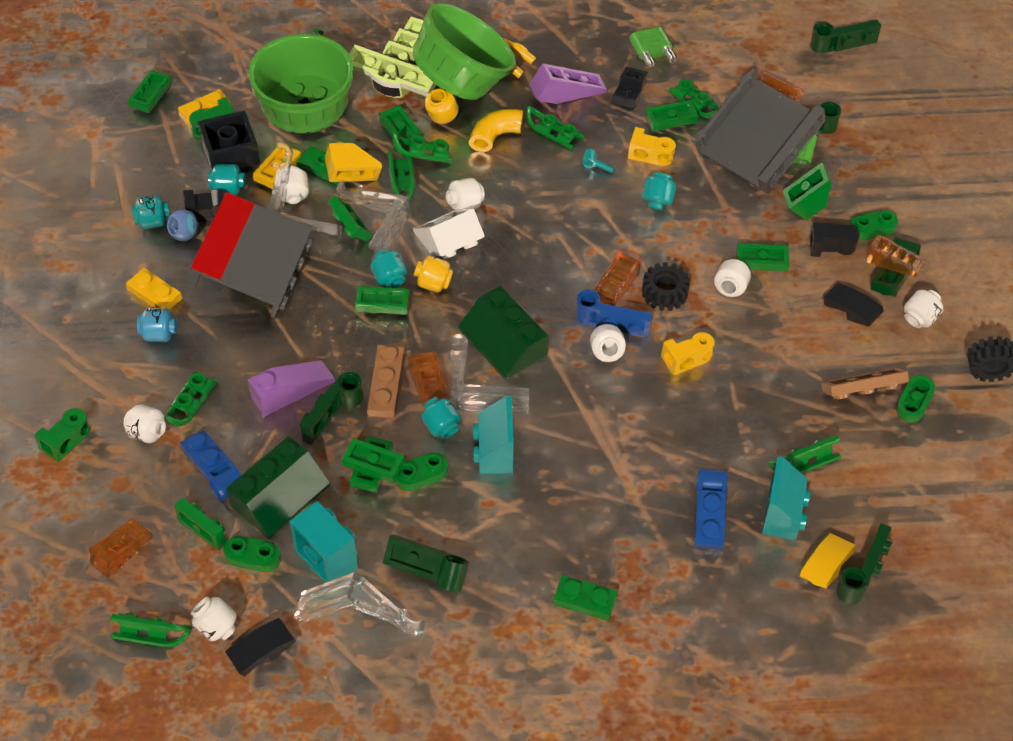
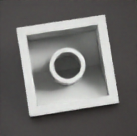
M474 208L453 210L413 228L415 235L431 256L442 257V259L454 256L456 254L455 250L461 247L468 249L478 244L477 240L485 237Z

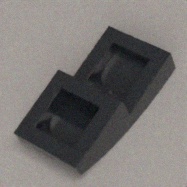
M625 67L620 76L619 85L613 94L612 103L634 109L643 91L648 72Z
M837 283L823 297L825 306L846 312L847 320L868 327L884 312L883 307L870 297L841 283Z
M277 618L240 639L228 648L225 653L238 673L245 677L267 658L274 660L295 643L296 640L283 621Z

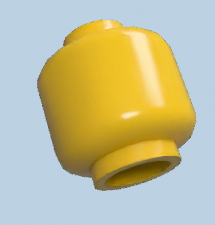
M438 88L431 91L425 98V108L430 119L435 123L446 124L456 118L459 107L453 94L445 91V89Z
M427 256L424 262L418 261L414 276L418 277L417 284L419 287L439 293L442 289L447 290L453 270L450 269L449 262L433 256Z

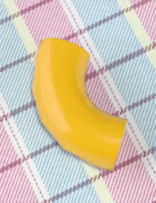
M500 109L488 113L476 123L470 135L469 145L471 148L479 152H486L492 149L494 139L498 135L504 133L520 134L524 110Z

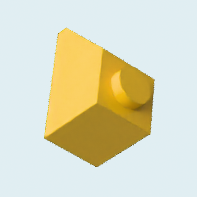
M343 142L329 143L325 162L329 182L378 180L382 169L381 162L354 143Z

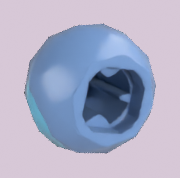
M180 209L173 212L168 218L167 229L174 239L188 241L198 233L199 222L191 211Z

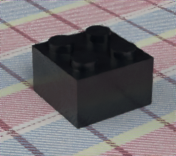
M245 110L198 121L201 143L211 170H213L216 164H237L240 169L260 164L258 144Z

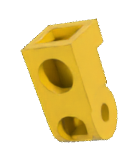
M635 127L629 146L628 159L660 166H667L673 162L676 148L674 140L668 137L657 138L656 136L644 134L645 129Z
M700 332L695 334L692 339L677 344L673 338L664 341L661 358L673 376L710 361L715 343L714 338L708 333Z

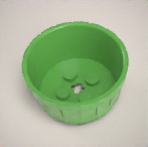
M434 3L429 6L418 38L413 45L414 61H416L420 70L432 82L445 89V91L463 99H480L515 67L516 60L513 51L493 28L472 13L447 3Z
M293 34L269 42L254 55L255 57L252 58L249 65V80L252 90L261 104L264 115L273 125L288 132L302 134L321 131V129L330 127L340 119L348 104L349 89L353 80V62L349 53L339 43L320 35ZM304 99H308V102L310 103L301 104L298 102L303 101Z

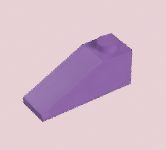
M542 63L529 84L537 101L554 104L604 94L607 91L599 74Z
M322 360L272 367L248 379L251 399L264 417L335 382V378Z

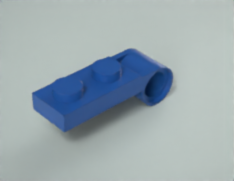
M583 290L577 295L576 318L579 322L597 327L611 324L618 327L622 333L649 337L652 313L600 303L599 294L593 290Z
M204 430L180 442L182 451L209 481L216 497L220 501L227 499L226 488L242 475L237 467Z
M698 469L694 547L723 550L727 471Z

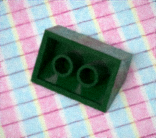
M501 285L479 297L458 325L460 332L505 380L545 357L548 353V335Z
M287 436L226 489L230 507L270 539L330 486V482L310 453L290 436Z

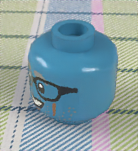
M146 308L142 314L138 315L137 333L142 335L146 342L165 343L171 339L172 334L177 333L178 320L173 318L172 312L167 308Z

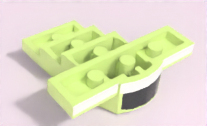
M411 16L404 29L399 28L393 41H388L382 54L354 45L349 53L353 62V71L371 77L373 88L385 96L403 98L411 91L427 97L434 90L436 84L420 70L416 61H414L412 53L413 45L418 38L423 20Z

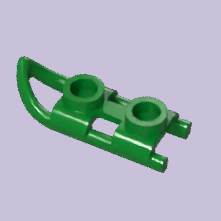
M688 79L680 80L679 85L674 87V89L669 88L668 90L670 94L681 102L688 101L685 99L686 95L692 97L691 101L697 114L703 118H710L716 110L719 111L721 108L709 97L708 93L700 92L693 85L692 81ZM707 105L714 109V111L708 113L701 110Z
M532 106L527 107L526 117L528 124L537 133L570 150L574 149V145L570 144V142L575 137L580 140L584 139L585 135L577 130L575 126L571 124L565 125L556 119L554 115L544 114ZM531 113L542 119L538 126L533 123ZM552 130L559 132L557 137L551 134Z
M394 133L392 136L395 149L404 156L451 163L452 158L448 157L449 145L443 139L428 142L419 135L403 138ZM399 143L409 145L410 151L403 149ZM425 149L432 150L433 155L424 154Z
M389 151L387 156L391 186L400 204L406 207L415 189L412 157L393 159L392 151ZM409 189L407 197L405 199L402 198L399 191L404 192Z
M195 371L170 405L165 421L175 426H183L189 423L216 385L217 379L213 378L210 380L204 374ZM197 392L202 393L199 400L193 398ZM176 409L188 413V416L184 419L178 420L172 417Z
M837 435L825 439L820 438L811 446L793 449L789 455L783 458L788 462L791 461L792 465L803 474L840 459L841 455L839 453L833 455L831 445L840 442V439ZM816 456L817 461L809 464L808 459ZM777 459L768 462L769 466L773 471L775 469Z
M134 613L112 614L110 619L111 622L120 623V632H113L111 635L112 639L160 647H174L181 644L187 639L192 630L191 625L168 623L160 617L142 619ZM138 630L148 632V638L138 636ZM167 631H184L180 637L166 641Z

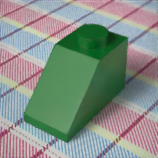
M820 163L783 190L788 208L805 220L814 216L827 205L832 182L824 163Z

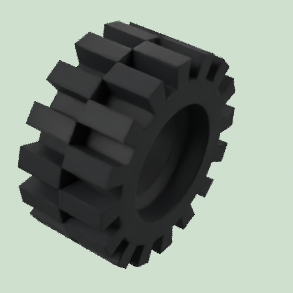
M663 262L662 267L657 263L654 268L650 266L648 272L645 271L642 297L645 298L647 304L651 302L652 308L655 309L656 306H660V311H664V307H667L668 311H673V306L678 309L681 304L684 305L688 297L690 279H688L687 272L683 273L684 269L681 266L676 269L677 264L672 263L671 267H669L668 262ZM661 283H667L674 286L675 288L672 290H663L658 288L656 285Z
M993 336L988 337L987 341H984L982 338L979 340V344L974 342L972 348H968L967 357L970 373L975 379L980 378V381L983 382L989 379V382H994L996 378H998V381H1001L1004 376L1007 378L1011 377V373H1013V341L1010 342L1009 338L1006 337L1003 340L1002 336H997L996 339H993Z

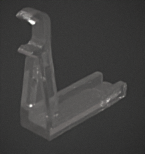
M285 143L275 144L279 149H285L286 151L284 163L281 165L277 163L271 165L277 169V174L268 209L278 214L285 209L293 158L292 148ZM281 214L312 227L311 231L330 236L342 235L343 227L337 224Z
M341 181L336 187L339 198L386 214V217L368 245L369 249L375 250L371 258L373 261L375 254L384 249L390 251L409 219L411 211L408 197L399 194L363 191L362 185L358 186L355 192L346 191L345 184Z
M461 334L451 335V344L462 346V349L459 351L451 350L448 352V359L454 362L450 400L457 410L482 411L505 396H512V414L528 415L530 388L464 384L468 339Z
M356 572L303 591L296 609L298 612L294 616V618L304 623L353 606L354 609L387 621L411 635L422 634L426 623L425 620L414 622L408 619V609H399L370 582Z

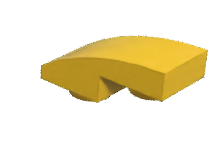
M830 533L813 552L803 567L800 577L826 589L839 576L841 566L854 554L856 545Z

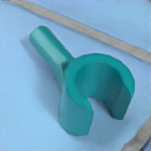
M585 150L582 160L585 168H593L595 166L613 174L615 168L596 159L597 152L595 150Z

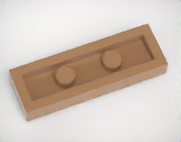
M378 345L367 407L368 416L395 418L405 354L404 347Z
M892 368L822 382L823 393L832 396L833 399H845L849 397V393L870 394L875 392V388H899L901 383L909 382L908 371Z

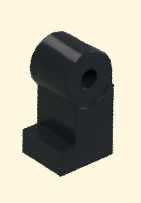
M216 189L209 193L194 194L193 190H184L185 210L191 211L197 217L198 222L213 221L228 191Z
M813 222L809 236L810 256L821 257L822 252H838L842 255L853 254L856 251L859 240V231L850 225Z

